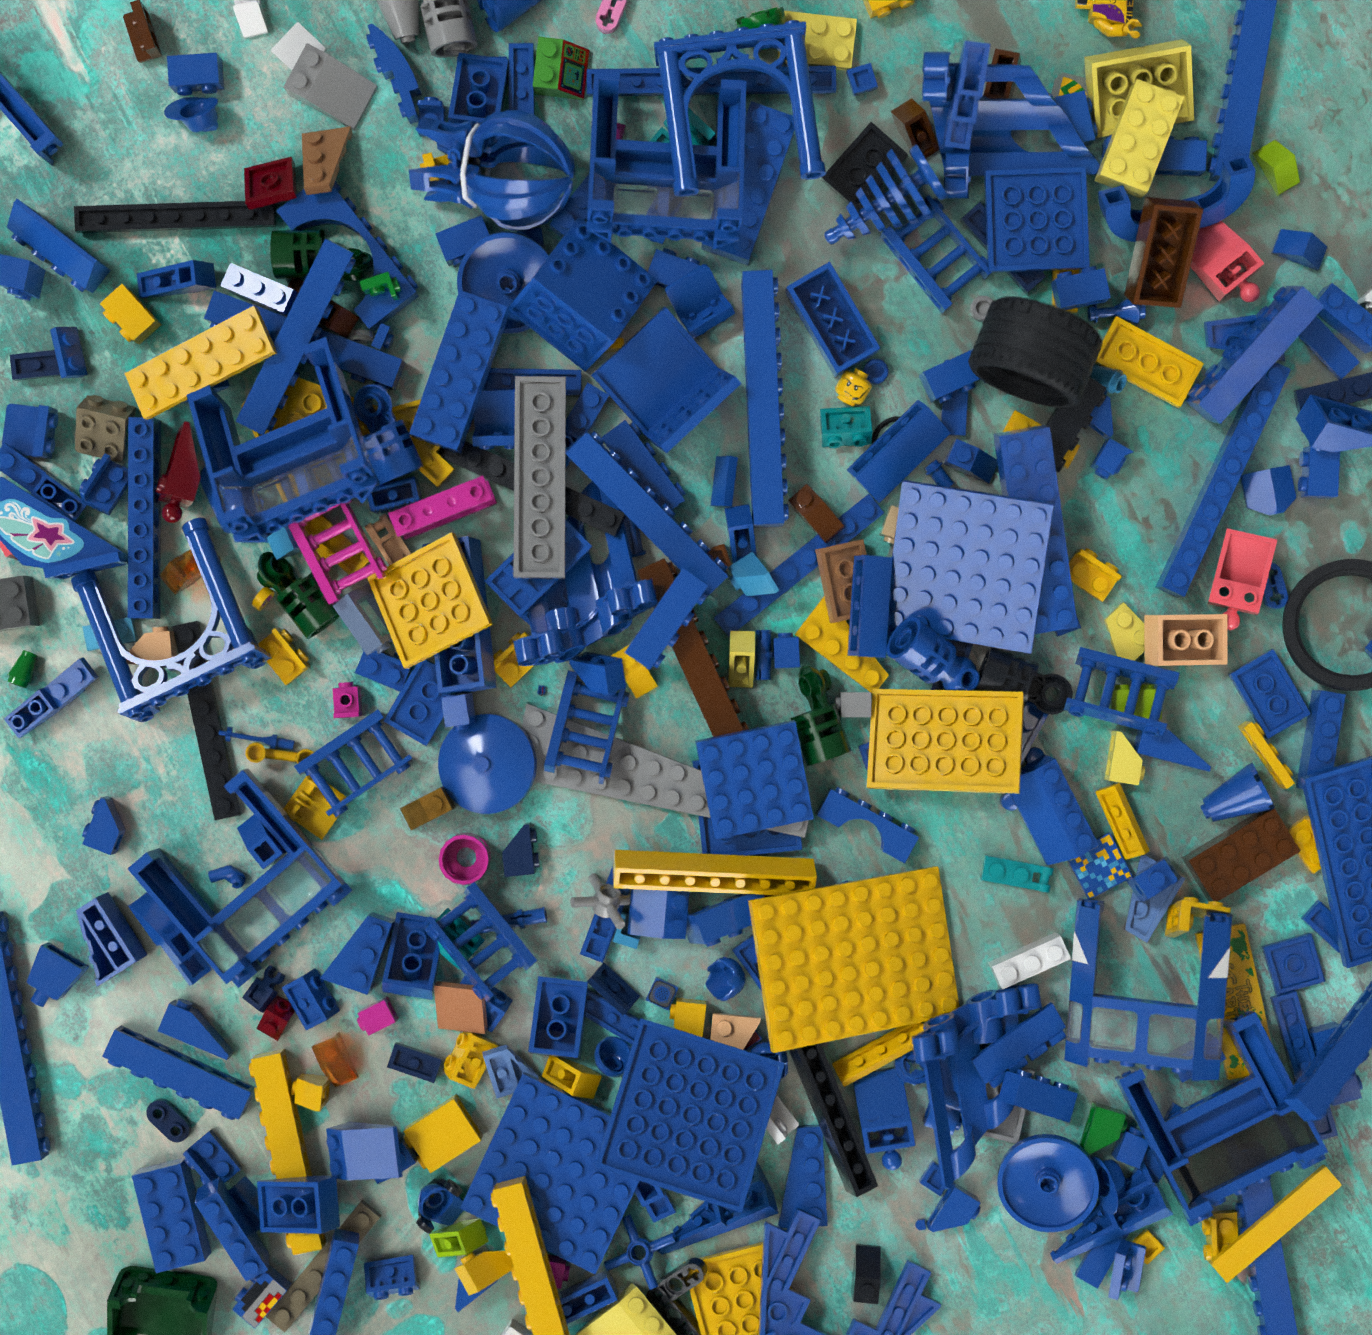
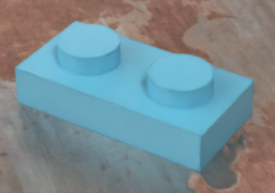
M126 617L114 620L123 644L138 641L134 619ZM91 625L82 626L87 651L100 649Z

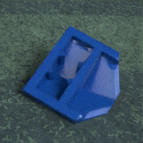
M1290 465L1248 473L1240 477L1247 509L1266 515L1284 513L1296 499Z

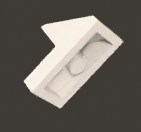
M234 0L235 5H233V9L244 39L269 33L261 0Z

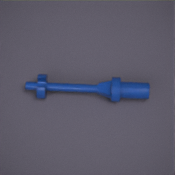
M227 727V731L219 730V735L225 736V741L231 742V737L262 742L270 746V749H276V747L288 750L294 749L295 740L278 738V735L275 734L270 737H257L233 733V727Z

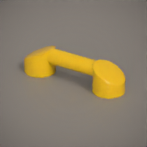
M258 742L249 744L245 750L247 759L253 763L261 762L264 758L291 761L298 764L314 753L310 749H301L298 752L267 749Z

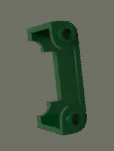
M124 1267L118 1273L107 1298V1335H212L218 1282L215 1278L205 1275L168 1270L156 1273L154 1268Z

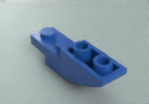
M369 24L370 34H367L366 38L370 49H375L377 58H373L377 72H382L386 80H391L395 94L400 93L402 102L398 103L402 118L407 117L410 124L419 122L413 97L422 95L407 60L383 31L374 24Z
M589 383L586 384L566 419V450L587 429L591 431L598 419V415L609 398L608 394ZM567 455L565 471L572 462V460Z
M7 443L1 446L0 471L30 491L33 496L75 522L87 506L82 503L81 497L30 458H26Z
M84 657L79 658L47 686L36 691L6 716L4 720L16 736L22 738L85 691L87 686L98 678V675Z
M147 892L128 905L155 945L162 947L189 986L196 983L212 970L202 955Z
M639 1181L635 1194L642 1207L645 1206L653 1223L676 1213V1207L666 1189Z

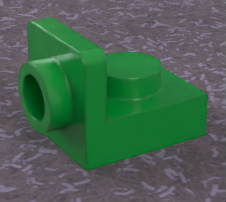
M389 272L359 281L366 295L377 296L384 293L385 288H389L392 298L394 300L399 299L397 292L401 291L397 277L392 278Z

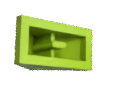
M1273 140L1252 153L1277 196L1300 183L1295 155L1278 141Z

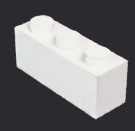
M1055 932L988 962L998 986L1003 990L1071 958L1062 937Z

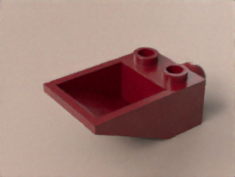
M186 421L183 422L177 431L166 473L162 474V477L159 478L155 491L160 493L159 501L168 503L162 509V517L169 523L178 522L182 517L181 507L188 509L194 502L200 482V473L190 423Z

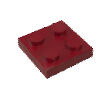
M292 156L244 168L245 203L249 210L297 198L295 162Z

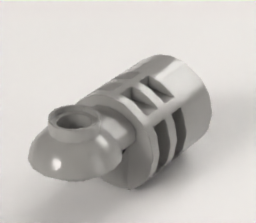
M423 0L420 8L432 56L438 58L458 56L459 53H468L478 46L468 0Z

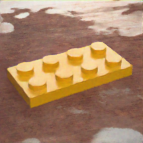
M1118 316L1114 317L1102 340L1103 344L1095 363L1099 366L1122 370L1123 374L1127 376L1128 382L1177 408H1180L1204 365L1203 362Z

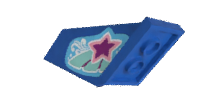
M0 477V541L22 565L43 568L45 578L55 580L71 578L83 572H97L128 565V553L122 552L6 478Z

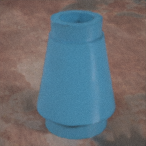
M1097 365L1093 366L1090 378L1107 387L1106 391L1112 394L1114 392L1120 393L1124 389L1127 376L1123 374L1122 370Z

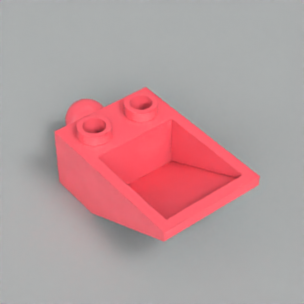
M1222 221L1200 228L1190 267L1216 299L1220 302L1237 287L1240 288V297L1245 302H1254L1260 296L1259 286L1253 282H1248L1247 279L1259 271L1265 263L1250 245ZM1241 266H1243L1245 269L1243 273L1239 272L1241 270Z
M1227 528L1208 601L1210 605L1228 608L1223 613L1227 614V630H1234L1239 626L1240 617L1237 614L1238 611L1253 615L1259 614L1277 539ZM1223 587L1229 590V594L1225 597L1219 594V590ZM1251 593L1254 596V601L1246 602L1244 596Z

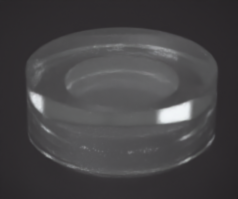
M352 330L350 332V340L357 343L372 344L376 334L368 330Z

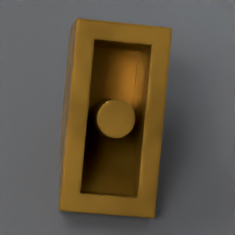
M442 786L401 807L400 810L410 830H413L456 807Z

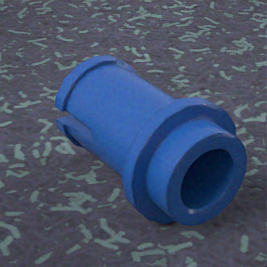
M937 459L925 467L927 471L925 474L930 475L936 485L951 487L954 484V481L951 480L941 466L943 463L938 462Z

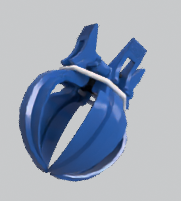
M506 110L504 112H495L487 116L481 124L476 123L474 126L471 120L455 124L440 119L423 117L416 127V131L437 142V149L446 153L449 159L448 165L408 170L411 190L427 192L424 197L425 201H450L463 204L470 209L479 207L498 226L512 231L526 230L545 224L557 217L566 206L573 190V181L570 178H573L575 175L574 158L562 139L548 124L537 116L521 110ZM524 141L529 144H514L513 142ZM521 162L555 168L564 171L566 175H569V178L515 180L489 177L490 169L498 163ZM480 167L485 168L484 175L481 174ZM429 177L444 178L445 180L430 181Z

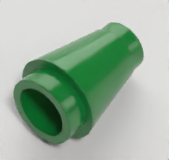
M23 650L8 672L9 678L7 682L27 689L28 684L32 683L37 655Z

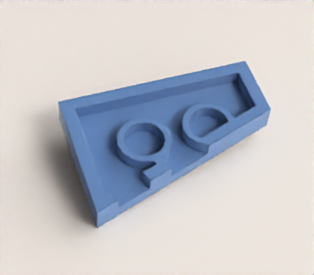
M1141 855L1137 873L1157 861L1146 855ZM1181 876L1179 881L1142 902L1138 900L1132 891L1125 930L1147 943L1185 878Z

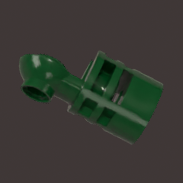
M325 230L272 231L270 256L274 277L276 279L307 277L324 240L327 239ZM349 248L347 250L354 253L352 258L356 262L350 274L345 272L342 279L348 281L359 280L364 277L363 271L371 262V255L356 248Z
M265 552L259 557L257 572L259 583L264 587L274 588L279 595L276 598L277 602L306 639L316 636L340 617L333 607L334 604H328L312 572L303 579L302 577L296 579L292 567L284 558L276 560L273 552Z
M802 666L799 670L798 684L801 693L809 702L811 711L790 719L796 722L800 748L806 765L810 766L846 754L851 751L846 732L842 727L836 703L830 704L826 693L832 687L830 675L825 669L818 670L812 666Z

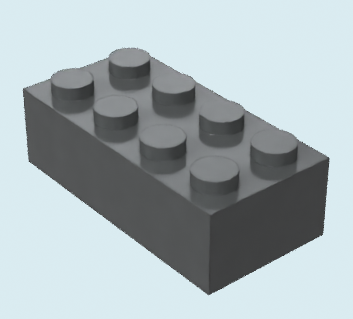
M16 576L0 579V632L40 626L33 577Z

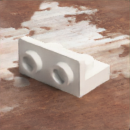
M776 1093L766 1129L776 1143L779 1144L786 1139L791 1131L798 1127L799 1122Z

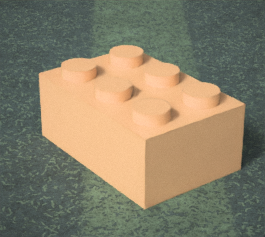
M1227 614L1144 615L1145 664L1153 666L1228 664Z

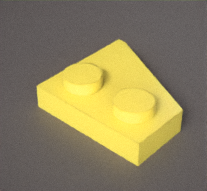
M1122 602L1104 619V622L1110 634V641L1116 656L1135 661L1145 651L1144 623Z

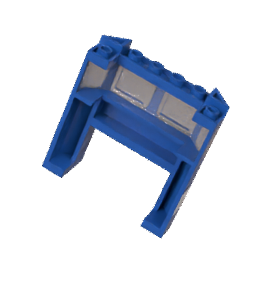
M594 70L587 230L610 243L612 234H617L621 237H629L631 235L643 236L648 239L665 237L670 240L693 239L697 242L711 240L712 250L740 240V228L743 220L746 81L721 79L716 104L715 146L692 145L699 192L692 196L678 197L674 195L673 190L675 178L670 143L616 139L620 72Z
M326 337L302 347L306 357L315 367L327 408L247 442L240 443L231 408L210 385L187 394L221 523L233 534L235 542L268 543L266 534L269 532H277L284 526L301 522L308 516L323 513L328 508L347 503L355 497L363 504L377 484L336 350Z

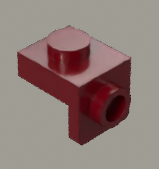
M275 996L265 1010L256 1029L278 1041L295 1013L290 1002L280 996Z

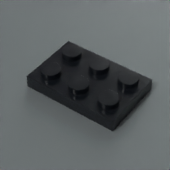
M870 122L828 169L826 175L821 177V180L845 202L849 204L852 201L859 211L863 208V205L855 193L862 188L869 200L874 195L866 179L872 175L879 188L885 183L876 169L877 165L882 162L890 176L895 171L886 154L892 149L901 164L908 157V154L874 123Z

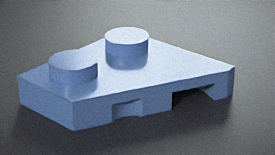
M502 1045L482 1052L496 1098L513 1094L523 1072L541 1079V1076L508 1045Z

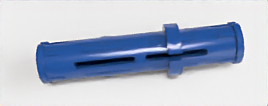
M545 907L527 911L518 909L516 913L501 915L511 928L520 927V929H525L528 925L547 923ZM480 919L471 920V927ZM485 928L479 934L494 932L492 928Z

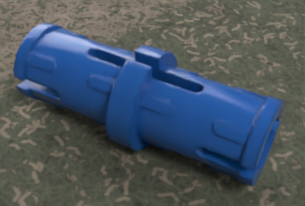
M756 630L755 680H771V657H773V652H771L772 630Z

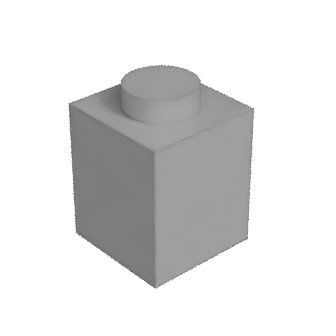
M839 692V697H835L837 712H839L840 717H871V692Z

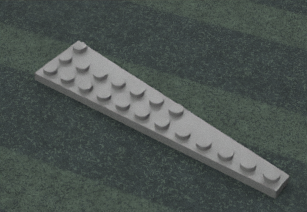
M529 703L526 704L522 728L530 737L536 752L537 770L535 782L710 818L701 770L616 737L614 738L609 762L613 763L610 778L605 777L604 784L598 783L600 773L562 764L561 767L556 766L555 773L544 771V764L557 714ZM567 720L566 728H570L569 731L608 740V734L573 720ZM567 741V743L562 742L560 748L564 755L599 763L603 762L605 749ZM809 820L766 830L805 837Z

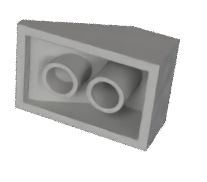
M306 43L283 86L289 96L347 127L351 126L353 130L357 127L378 87L334 57Z

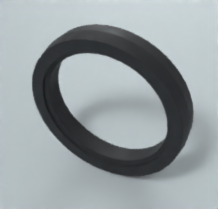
M1343 559L1329 562L1304 576L1289 595L1282 620L1284 642L1290 657L1297 667L1315 682L1343 691L1371 689L1372 672L1360 675H1346L1333 672L1320 665L1310 656L1300 637V610L1305 598L1314 588L1329 579L1340 576H1359L1372 580V561Z

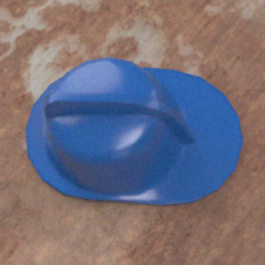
M199 97L178 99L165 108L164 115L169 119L181 120L192 132L215 131L218 128V114L216 111L218 99Z
M1091 1156L1099 1177L1098 1199L1106 1213L1114 1215L1118 1210V1195L1126 1187L1125 1176L1120 1166L1114 1160H1100L1098 1157Z

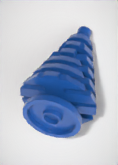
M917 145L910 148V155L918 167L917 171L908 176L891 149L886 155L903 182L896 185L882 162H880L876 169L889 188V191L883 194L872 175H870L866 182L876 199L870 202L862 188H860L855 194L863 208L858 211L852 201L846 206L851 216L844 219L840 213L836 218L838 225L824 233L825 239L829 244H835L843 236H846L848 240L856 238L853 230L859 228L863 236L871 234L866 225V222L870 219L879 232L887 230L878 215L882 211H885L895 228L903 226L891 207L896 202L910 224L917 223V218L904 199L908 194H911L926 220L934 218L917 189L923 185H929L939 200L947 198L948 195Z

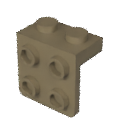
M87 395L76 409L75 450L79 453L102 458L104 453L110 455L112 461H123L125 458L128 417H135L136 407L127 405L123 401H110L98 395Z

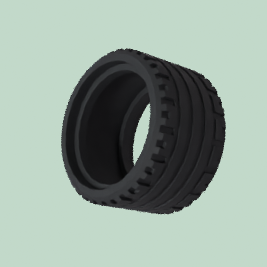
M1006 296L991 302L968 363L972 372L978 378L1000 391L1044 406L1069 408L1080 403L1103 341L1098 331L1092 325L1066 310L1029 298Z

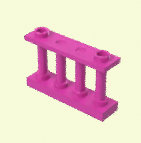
M480 476L388 514L397 537L403 535L404 540H408L498 503L489 481H485L484 476Z
M352 500L330 507L323 513L308 516L301 522L288 525L328 604L338 602L341 599L340 594L343 589L374 573L378 579L387 577L384 572L387 570L386 564L381 556H376L349 504ZM339 505L341 506L347 519L314 536L313 534H308L305 528L308 521ZM350 528L353 529L358 542L327 558L320 557L317 551L319 544ZM364 550L370 562L369 565L338 581L331 579L328 573L331 570L330 567Z

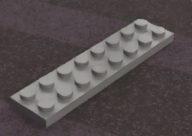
M515 376L514 578H565L566 377Z

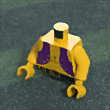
M1075 0V9L1088 10V23L1093 24L1105 36L1122 37L1127 36L1128 33L1135 39L1140 36L1138 31H1133L1135 27H1142V24L1137 19H1132L1134 0Z

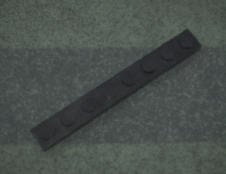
M245 201L74 206L75 232L276 227V207L274 203L249 210Z
M467 441L464 443L461 454L445 448L440 449L439 454L445 460L514 491L513 462L487 450L480 449L478 446H473V444ZM565 486L566 515L617 537L626 518L623 512Z
M199 621L173 626L178 654L189 649L202 636ZM198 653L197 655L200 658L195 661L193 668L208 662V660ZM211 681L204 686H195L189 689L187 696L213 816L216 821L239 816L241 812L236 792L230 794L224 787L233 778L225 738L219 735V730L223 731Z

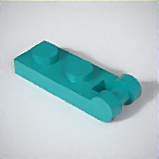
M985 855L980 879L1050 893L1051 885H1049L1050 875L1053 876L1054 868ZM1034 872L1041 873L1039 882L1032 881Z

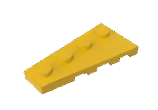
M825 596L794 634L863 688L871 692V694L873 689H879L889 676L876 658L847 656L849 624L845 620L830 623Z

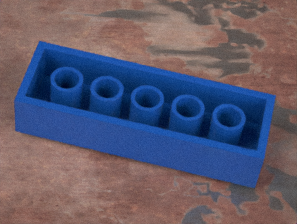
M751 101L746 114L743 220L740 228V240L713 250L712 241L707 240L702 242L701 250L747 266L749 265L795 133L793 115ZM739 186L728 189L724 193L723 208L738 209Z
M1303 286L1281 287L1274 294V301L1257 313V320L1252 326L1248 325L1239 334L1240 339L1237 343L1226 348L1222 353V360L1217 365H1212L1206 371V378L1200 384L1197 383L1188 392L1189 397L1185 401L1207 421L1221 424L1325 307Z
M459 290L409 432L413 438L461 454L510 315L507 306Z
M470 536L457 538L488 611L481 542L479 539ZM430 543L422 544V547H425ZM490 626L434 655L438 693L455 695L497 688Z

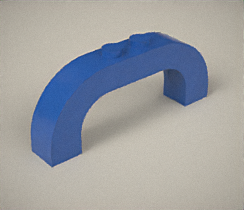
M1245 153L1222 159L1221 176L1218 182L1201 195L1183 199L1194 201L1203 208L1199 229L1225 219L1235 212L1249 196L1254 185L1255 168L1248 154ZM1123 185L1099 191V206L1109 229L1123 240L1136 242L1142 210L1131 208V201Z

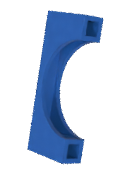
M336 181L331 192L306 195L303 189L297 194V198L290 199L276 210L291 230L303 231L313 226L324 224L347 227L358 233L367 242L373 257V276L389 272L392 278L397 277L401 287V291L397 292L398 300H394L389 288H385V292L380 295L371 296L367 294L359 305L354 308V311L373 333L379 328L381 323L385 324L419 297L415 291L418 285L410 275L406 278L400 272L403 266L395 256L389 258L385 253L388 247L379 236L374 239L369 231L372 227L364 217L359 219L354 211L357 208L348 197L345 199L341 197L338 192L342 189Z

